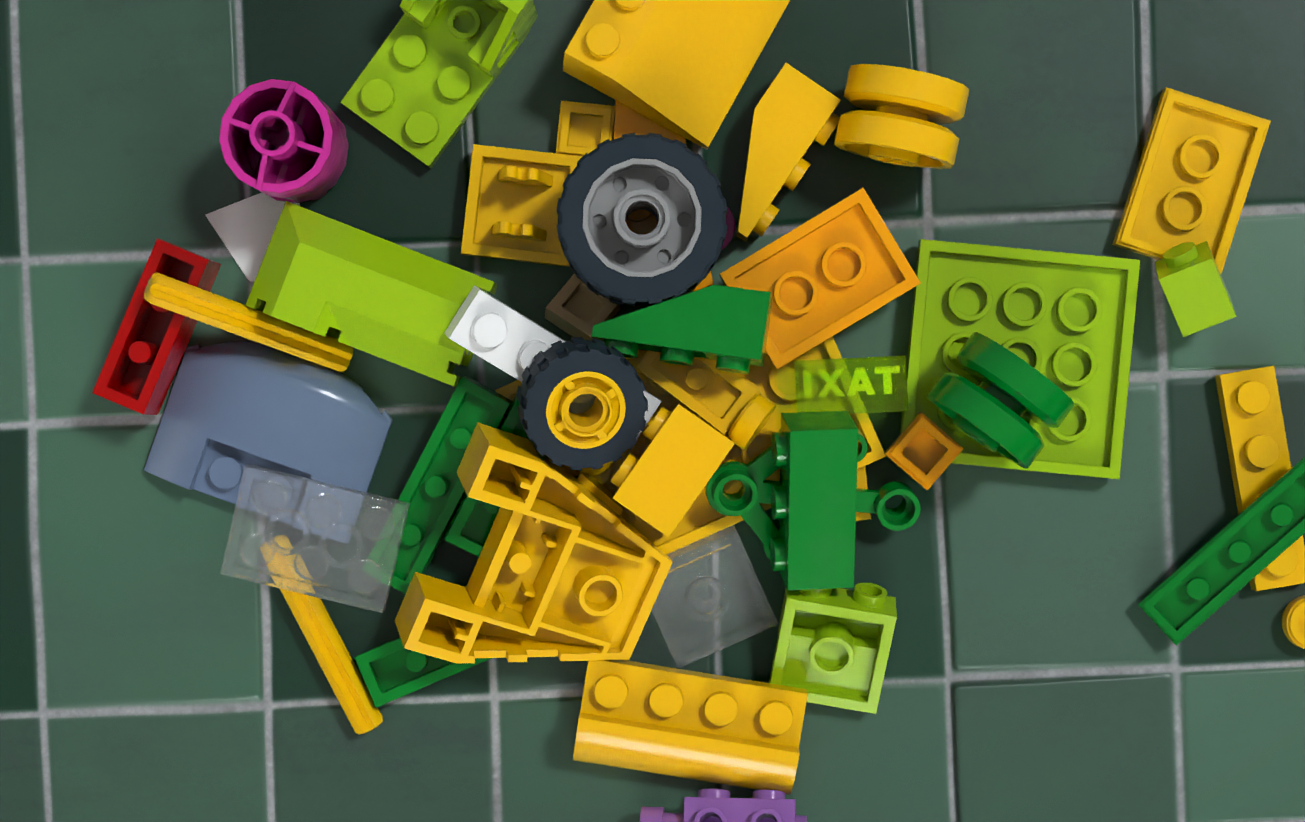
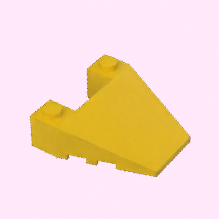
M477 422L456 473L468 497L500 508L466 587L418 572L414 573L395 618L403 647L456 664L475 663V658H506L508 662H527L528 657H558L560 661L630 660L673 563L672 560L563 467L551 463L549 457L545 454L542 456L535 449L532 441Z

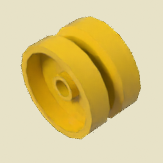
M878 64L851 65L844 97L856 107L864 110L849 111L840 115L834 145L842 150L885 163L910 167L951 169L955 163L959 138L951 130L938 124L954 123L964 117L969 88L949 78L902 67Z

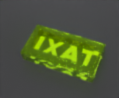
M906 355L794 361L796 413L848 411L849 414L908 411Z

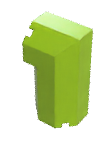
M286 201L247 299L246 306L260 310L262 313L324 337L326 335L338 339L337 342L457 387L461 376L453 372L457 364L468 367L474 353L449 339L444 332L474 285L487 293L495 295L498 284Z

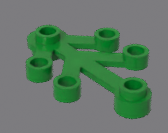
M858 430L857 462L865 457L868 449L867 442L860 430ZM771 446L748 464L737 461L721 464L705 486L707 499L713 509L726 516L741 515L761 540L763 550L769 559V544L771 538L779 537V524H774L760 503L771 504L772 485H780V481L765 480L780 468V466H774ZM738 480L742 482V487L738 492L728 494L723 491L724 485L727 482ZM889 482L879 490L857 488L856 512L876 514L881 524L890 530L900 531L907 529L917 521L920 515V502L911 487L905 483ZM894 495L903 496V500L898 507H885V503L890 497Z

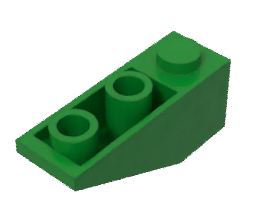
M711 285L593 325L591 337L603 341L610 348L612 346L615 347L625 358H637L639 349L661 352L659 361L669 364L693 366L694 357L716 360L715 368L718 370L748 374L750 365L763 367L773 300L771 292Z

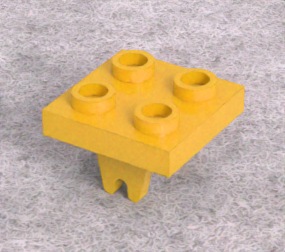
M473 144L461 254L570 267L558 238V215L556 211L558 198H561L564 190L563 184L568 174H571L576 168L577 162L582 156Z

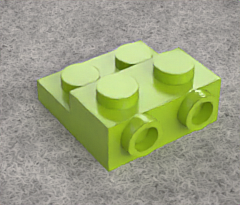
M867 582L856 584L854 590L844 588L787 590L786 588L769 683L807 689L808 703L876 714L897 620L896 597L887 596L885 588Z

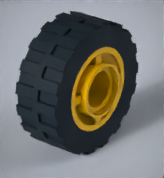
M582 337L571 338V341L562 343L560 340L551 344V348L545 352L540 351L533 357L535 361L529 368L526 366L521 375L523 378L522 384L517 389L516 397L519 401L517 411L529 440L532 441L535 449L542 456L545 454L549 457L551 463L560 467L561 465L569 466L571 470L582 471V468L588 467L594 470L602 468L603 464L610 461L616 462L622 458V453L628 448L631 450L636 444V437L640 431L643 432L646 424L644 416L645 411H648V400L643 393L646 389L641 378L619 350L613 346L611 348L606 346L603 341L593 338L592 341L584 340ZM582 394H592L595 396L593 405L587 411L577 414L569 412L570 404L577 396Z

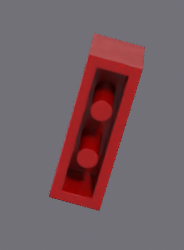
M157 238L92 393L143 415H158L198 321L146 301L144 299V292L147 282L153 273H160L210 292L222 264Z

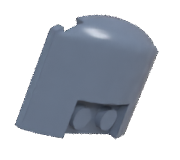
M228 341V343H218L201 347V344L186 348L144 471L186 489H194L292 524L293 527L350 543L393 419L386 410L381 414L369 396L363 391L365 389L342 372L255 342Z

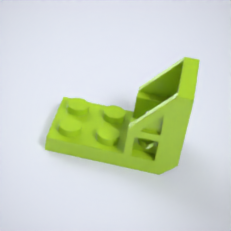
M402 0L400 8L404 15L347 92L341 103L422 163L432 168L526 39L538 17L533 0Z

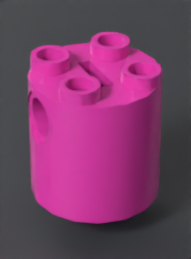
M270 79L248 86L232 99L221 121L219 142L226 164L239 180L277 201L301 203L308 200L321 199L327 194L329 189L336 185L346 167L349 144L344 124L318 96L295 82Z

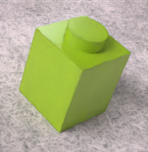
M1207 241L1195 245L1193 242H1186L1174 246L1163 254V259L1155 262L1158 280L1183 337L1237 317L1231 297Z

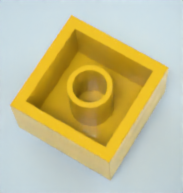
M680 404L676 405L672 413L661 407L643 433L644 436L651 440L649 446L640 458L630 452L610 481L619 487L612 499L668 538L735 444Z

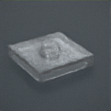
M734 525L666 554L673 563L651 611L678 669L778 625Z

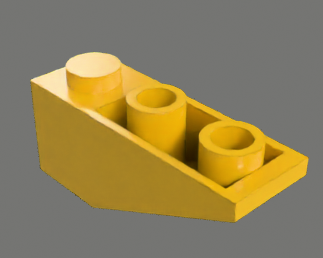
M787 63L784 64L756 105L752 116L736 235L745 242L752 231L761 237L780 211L771 203L783 186L793 192L811 164L804 160L803 156L814 140L824 146L838 126L839 116L833 112L841 100Z

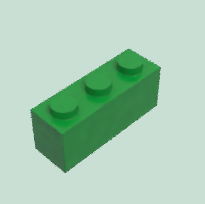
M848 411L781 413V432H773L771 441L774 466H780V485H772L771 487L773 519H779V537L771 538L770 541L772 570L780 571L787 590L854 588L858 428Z

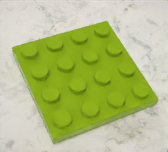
M920 239L918 241L915 274L921 284L914 287L900 434L918 413L922 412L964 448L952 461L953 464L1120 479L1140 260ZM974 332L987 336L1023 359L1057 385L1075 404L1058 428L1043 427L1024 415L1021 417L1040 434L1044 443L1043 449L1028 469L1015 464L997 451L992 452L958 428L952 422L953 419L941 411L927 397V394L943 373H956L975 385H979V382L961 367L957 358V354Z

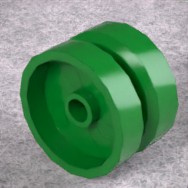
M974 332L957 354V358L961 367L979 382V385H975L956 373H943L927 394V397L941 411L952 418V422L975 441L992 452L997 451L1015 464L1028 469L1043 449L1044 443L1040 434L1021 417L1024 415L1043 427L1058 428L1075 404L1057 385L1023 359L987 336Z

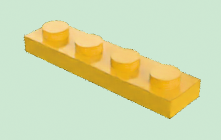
M1274 366L1215 375L1238 514L1291 468ZM1303 535L1250 581L1251 590L1261 591L1305 583V544Z

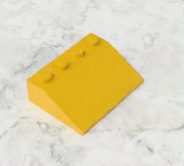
M594 0L564 52L563 71L708 150L790 0Z

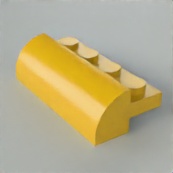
M627 660L588 661L573 760L756 790H777L790 795L799 761V744L808 692L807 689Z

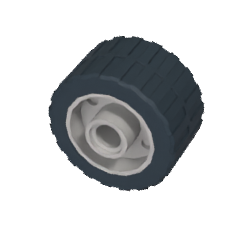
M629 133L623 134L622 137L611 141L608 139L598 144L597 148L589 154L586 153L577 162L573 172L568 174L563 184L564 190L561 198H558L556 212L558 215V238L564 256L577 278L597 296L601 295L609 299L611 303L621 306L625 304L635 306V308H646L688 294L706 278L721 253L728 226L726 225L728 210L726 198H723L721 193V184L716 174H713L708 168L707 162L698 153L695 154L688 149L686 144L676 139L673 141L662 137L661 134L649 133V135ZM637 210H647L656 217L658 225L651 233L645 235L636 234L627 227L626 220L628 216Z

